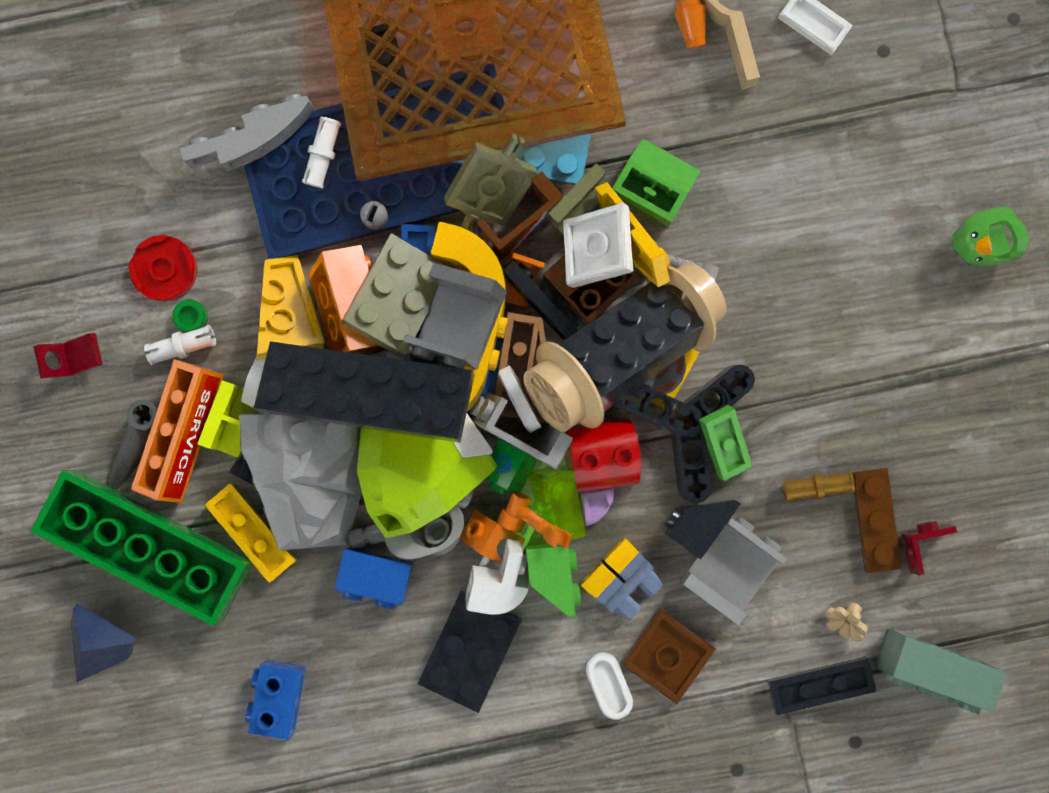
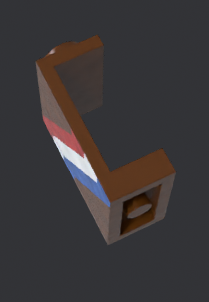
M543 171L531 179V194L542 207L500 240L483 219L477 223L479 229L477 236L491 248L500 260L550 221L548 213L563 199L562 194Z

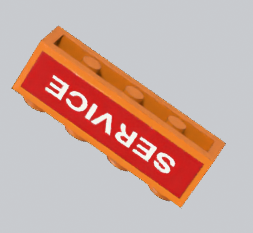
M174 359L131 490L158 501L182 503L201 447L197 443L224 374Z

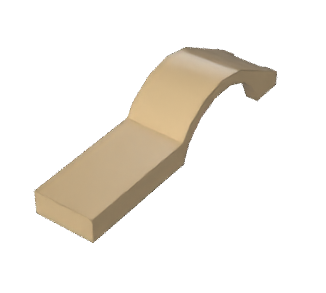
M702 0V4H706V15L715 23L725 26L741 89L754 87L760 75L742 11L730 10L717 0Z

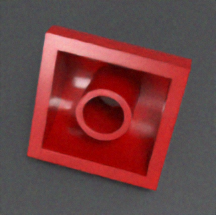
M629 418L605 420L596 428H588L581 424H576L563 432L573 438L565 452L570 494L639 484L641 478L640 448L634 425Z

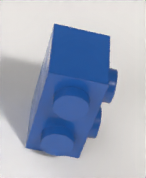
M265 660L260 664V668L254 669L251 680V688L256 689L254 702L248 703L245 714V722L250 723L248 733L289 740L295 734L306 666Z

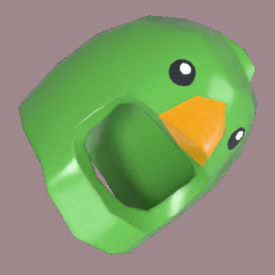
M1008 206L974 213L964 220L952 234V243L956 253L964 261L978 267L994 266L1020 258L1027 250L1029 235L1024 224ZM1003 224L1006 225L1012 233V249L1009 246L1007 239L1005 237Z

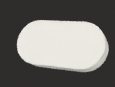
M509 365L499 370V378L526 430L531 433L541 428L539 419L511 366Z
M598 652L592 655L586 664V674L601 712L613 720L626 717L632 710L633 699L617 659L607 652Z

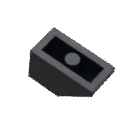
M728 499L684 506L681 511L675 509L664 523L668 527L664 534L695 557L702 559L741 504L736 500Z

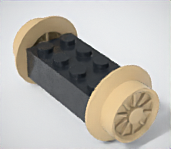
M685 263L677 269L668 266L670 282L657 287L647 278V285L559 345L553 342H544L538 346L536 351L537 365L525 372L524 385L531 402L540 415L555 429L563 432L569 430L577 423L588 428H596L603 422L604 411L692 348L705 349L712 345L716 338V324L722 321L726 315V302L718 284L703 268L693 263Z

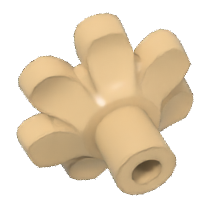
M850 603L846 610L842 607H837L836 609L830 607L825 612V616L830 619L826 623L827 628L831 631L840 629L839 634L844 638L849 639L851 636L854 641L860 642L866 636L868 630L867 625L860 621L862 608L857 603Z

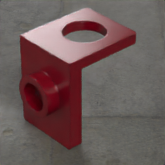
M88 333L64 343L37 344L33 346L41 379L74 376L103 365L96 333ZM47 352H52L57 357L58 367L56 370L51 369L47 365L45 360Z
M937 521L917 524L916 531L902 533L910 573L919 576L925 575L918 541L958 533L956 526H938Z

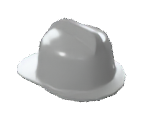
M456 505L449 512L411 533L385 538V542L391 553L398 558L406 560L419 559L431 554L437 556L446 554L453 550L459 541L464 527V515L459 506Z

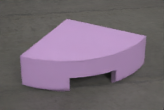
M614 488L580 493L585 526L594 524L605 516L613 502Z

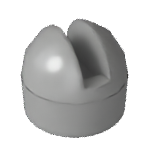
M370 201L361 208L360 218L367 228L377 230L386 224L388 213L384 205L377 201ZM373 206L378 207L373 221H367Z

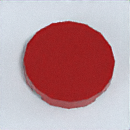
M167 235L149 237L139 243L135 249L136 252L133 254L132 259H130L129 273L132 283L137 291L151 300L159 302L175 301L186 295L195 284L198 273L196 257L190 247L178 238Z

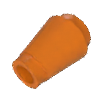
M680 0L675 2L676 10L673 13L686 43V48L694 49L705 46L706 4H702V0Z

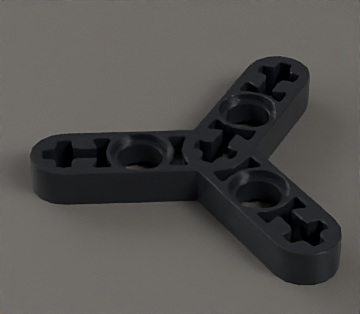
M730 365L684 402L641 385L630 393L636 397L643 398L640 404L628 400L622 404V398L613 406L671 432L679 495L686 501L701 503L709 497L712 485L707 444L699 419L727 405L732 406L753 388L755 376L748 366ZM733 373H743L744 377L741 379L742 386L734 385L725 390L719 385L721 382L722 386H728L735 380ZM711 390L716 391L720 397L718 407L713 410L708 409L704 403L705 395ZM655 398L662 400L665 407L663 414L657 418L652 417L648 412V405ZM673 412L686 416L690 412L689 418L693 420V425L685 426L682 429L684 423L670 417ZM692 444L698 449V458L694 463L688 464L683 460L682 452L686 446ZM700 468V473L693 472L695 482L701 483V489L696 490V496L687 490L688 486L693 485L692 474H685V469L696 470Z

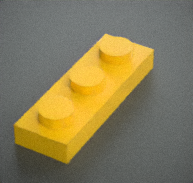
M234 483L227 485L205 504L206 508L269 583L297 561L290 550L278 549L270 526Z

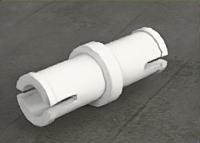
M320 117L319 119L320 122L314 143L309 145L307 151L310 153L304 178L302 179V183L321 189L324 187L323 183L329 162L334 160L335 157L333 148L339 127H341L339 121L327 117Z
M207 325L184 334L179 331L173 333L171 338L146 344L144 351H150V354H146V358L151 365H155L158 362L177 356L182 359L188 357L190 352L216 346V338L211 339V336H215L212 327Z

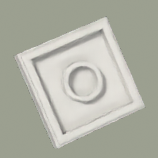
M620 203L563 220L566 285L574 288L633 272L629 206Z

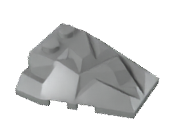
M269 413L239 414L240 449L248 463L253 477V484L259 492L264 506L263 510L278 549L289 550L347 545L349 532L352 530L362 494L357 475L361 428Z

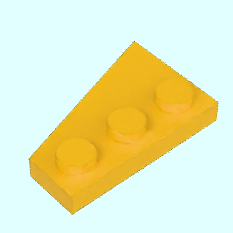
M607 182L595 187L601 209L623 203ZM629 210L633 265L657 287H660L670 282L667 267L670 266L669 258L664 249L657 246Z
M298 255L268 259L264 262L256 360L266 359L270 341L314 348H323L324 338Z

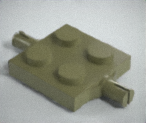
M512 134L504 150H495L480 143H474L444 196L446 205L459 209L466 215L459 227L472 232L477 222L482 219L504 227L506 226L529 188L531 179L537 174L534 165L519 160L516 157L525 143L521 136Z

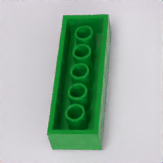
M77 470L61 471L30 530L31 533L212 626H216L224 621L253 565L249 558Z

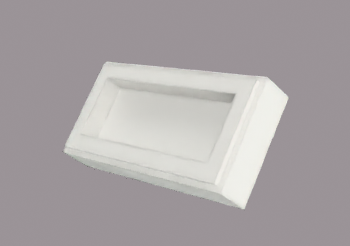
M789 0L778 16V19L830 55L834 53L853 26L817 0Z

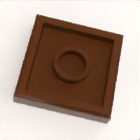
M659 608L625 656L621 665L675 704H678L716 648Z

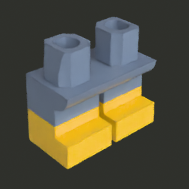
M622 537L603 557V560L624 580L621 581L600 561L580 582V585L611 613L616 611L619 615L630 621L641 609L629 596L631 592L639 586L648 596L652 597L663 584L652 571L654 567L625 537Z

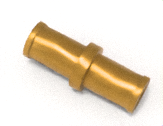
M851 471L822 476L821 473H815L811 478L784 480L783 491L786 502L816 497L817 500H823L828 495L854 493L855 483Z

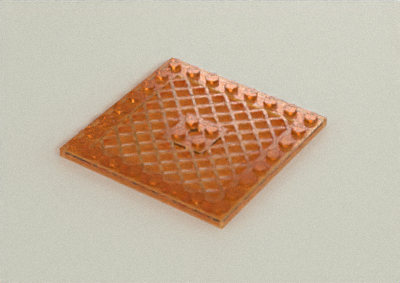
M323 0L353 164L358 181L464 160L475 142L495 150H504L512 134L519 135L525 140L521 147L523 148L626 127V117L598 0H562L565 15L554 9L560 0H550L548 4L541 0H521L514 11L502 4L504 0H426L428 12L417 6L421 0H381L376 7L365 0ZM391 2L403 8L396 19L384 13ZM529 5L541 12L534 23L522 16ZM360 9L370 14L364 24H362ZM497 12L508 18L502 29L500 28ZM411 13L422 19V22L415 31L404 25ZM548 17L561 24L555 34L542 28ZM378 20L390 26L382 38L371 32ZM463 21H469L475 25L474 29L469 33H460L456 28ZM515 24L528 30L521 41L509 35ZM430 25L434 43L423 36ZM568 29L572 45L561 39ZM397 32L409 38L402 49L390 43ZM535 35L548 42L541 53L528 46ZM365 38L376 45L369 55ZM417 43L429 50L421 62L409 55ZM504 43L515 49L508 60L499 56L505 54ZM555 47L568 54L562 65L548 58ZM384 50L396 57L388 69L376 62ZM522 54L535 61L528 72L515 65ZM436 56L439 67L446 66L441 74L429 67ZM575 59L579 76L568 70ZM479 60L474 67L467 63L469 61ZM489 61L502 68L495 79L482 72ZM404 62L415 68V71L408 80L396 74ZM542 66L555 73L548 84L535 77ZM456 67L469 74L461 86L448 79ZM371 69L382 75L375 86ZM509 73L522 80L515 91L502 84ZM423 74L435 81L428 92L415 86ZM562 78L575 85L569 96L555 89ZM476 79L488 86L481 98L468 91ZM390 81L402 87L394 100L382 93ZM528 85L542 92L535 103L521 96ZM443 86L455 93L447 105L435 98ZM583 90L584 97L577 98ZM496 91L508 98V101L501 110L488 103ZM409 93L422 100L414 112L402 105ZM549 97L558 101L556 103L544 105V103ZM463 98L475 105L468 117L455 110ZM377 100L389 106L381 117ZM515 104H518L521 107L525 108L521 110L511 111ZM429 105L442 112L434 124L421 117ZM482 110L492 115L478 118ZM396 112L408 118L400 131L388 124ZM449 117L457 121V123L444 125ZM416 124L424 128L423 130L411 132ZM383 131L390 134L391 136L384 137Z

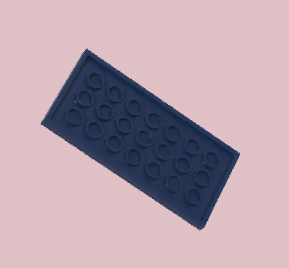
M494 63L314 110L305 123L280 146L263 157L244 165L268 259L299 255L402 227V224L411 225L461 211L446 205L444 200L445 194L462 164L450 163L449 161L455 127L510 123ZM320 117H327L339 121L341 127H339L333 148L335 157L334 160L329 162L323 183L324 187L321 189L302 183V179L304 178L310 153L307 151L309 145L314 143L320 122L319 119ZM370 201L381 203L388 213L386 224L377 230L367 228L360 218L361 208ZM373 206L367 221H373L378 207Z

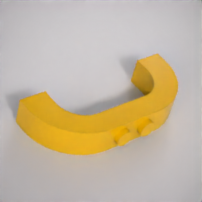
M439 222L431 250V257L448 267L494 279L505 289V279L501 265L491 248L472 232L455 225ZM505 299L478 369L464 366V369L473 370L475 374L467 412L479 399L485 387L489 370L496 371L500 351L494 350L498 337L504 338L508 324V318L503 317Z

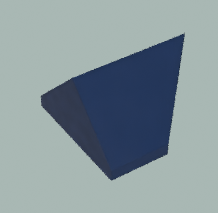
M76 604L73 608L71 618L77 682L128 659L133 653L136 637L79 604Z

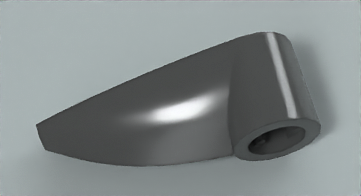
M137 400L128 408L127 420L129 425L114 461L109 481L111 488L119 489L140 463L159 403L149 400ZM144 410H149V414L152 416L150 421H144L145 417L142 416Z

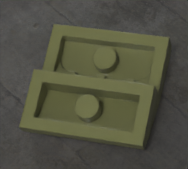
M596 163L548 213L550 223L563 241V220L593 212L599 207L595 187L606 182L603 180L606 172Z

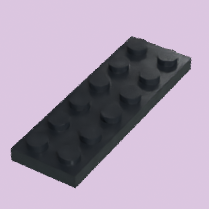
M270 341L253 408L263 413L461 443L475 374L473 370Z

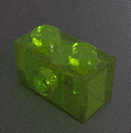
M559 464L557 469L550 466L528 472L534 498L532 502L533 511L550 524L572 535L571 540L587 536L573 470Z

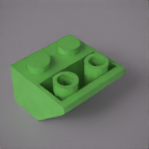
M642 139L612 189L630 209L668 229L697 179L700 170L649 141Z
M558 543L556 548L549 544L526 546L530 586L568 617L576 616L575 607H581L580 589L578 583H572L571 572H578L576 551L569 548L565 549Z

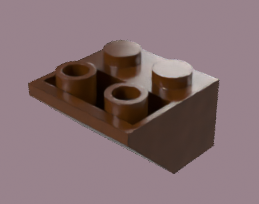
M565 254L543 273V280L587 324L593 322L640 279L634 272L572 288L566 285Z

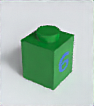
M498 439L492 450L493 453L490 454L497 467L486 477V479L490 480L487 487L504 496L508 491L521 493L538 459Z

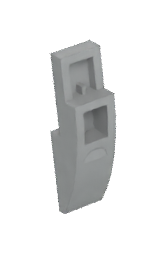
M294 94L283 98L282 103L273 106L268 104L254 106L249 109L250 113L241 115L245 126L244 129L232 127L223 130L221 136L211 139L207 137L195 138L188 142V146L179 148L182 159L191 169L215 161H219L227 171L249 164L271 152L290 138L313 113V105L307 95Z

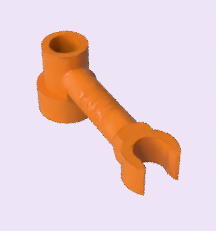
M513 491L507 507L501 510L497 523L505 529L521 533L527 523L542 534L549 545L556 548L558 543L567 549L572 535L550 524L529 508L532 500L529 496Z

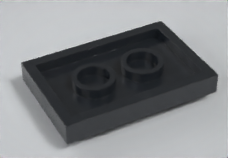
M461 590L417 684L479 713L522 618L509 612L491 615L468 611L466 609V592Z

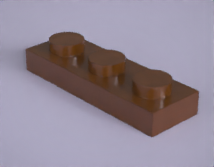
M888 468L852 472L855 483L854 498L864 571L866 573L902 569Z

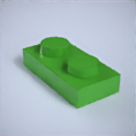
M727 405L699 419L717 477L726 481L752 467L737 414L733 407Z

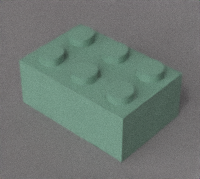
M888 629L875 665L876 668L885 672L883 678L892 681L897 686L913 691L914 686L917 685L916 690L925 693L926 696L945 703L948 699L949 702L959 705L958 707L978 715L981 709L994 713L1007 672L984 662Z

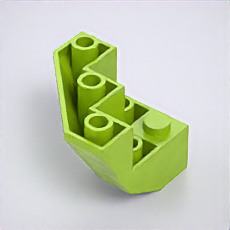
M361 428L357 475L367 512L385 538L411 533L449 512L497 467L490 454L463 457L451 441Z

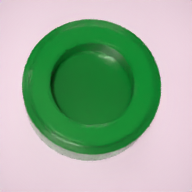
M183 300L173 310V323L179 330L185 333L203 328L208 322L207 309L203 304L195 300Z

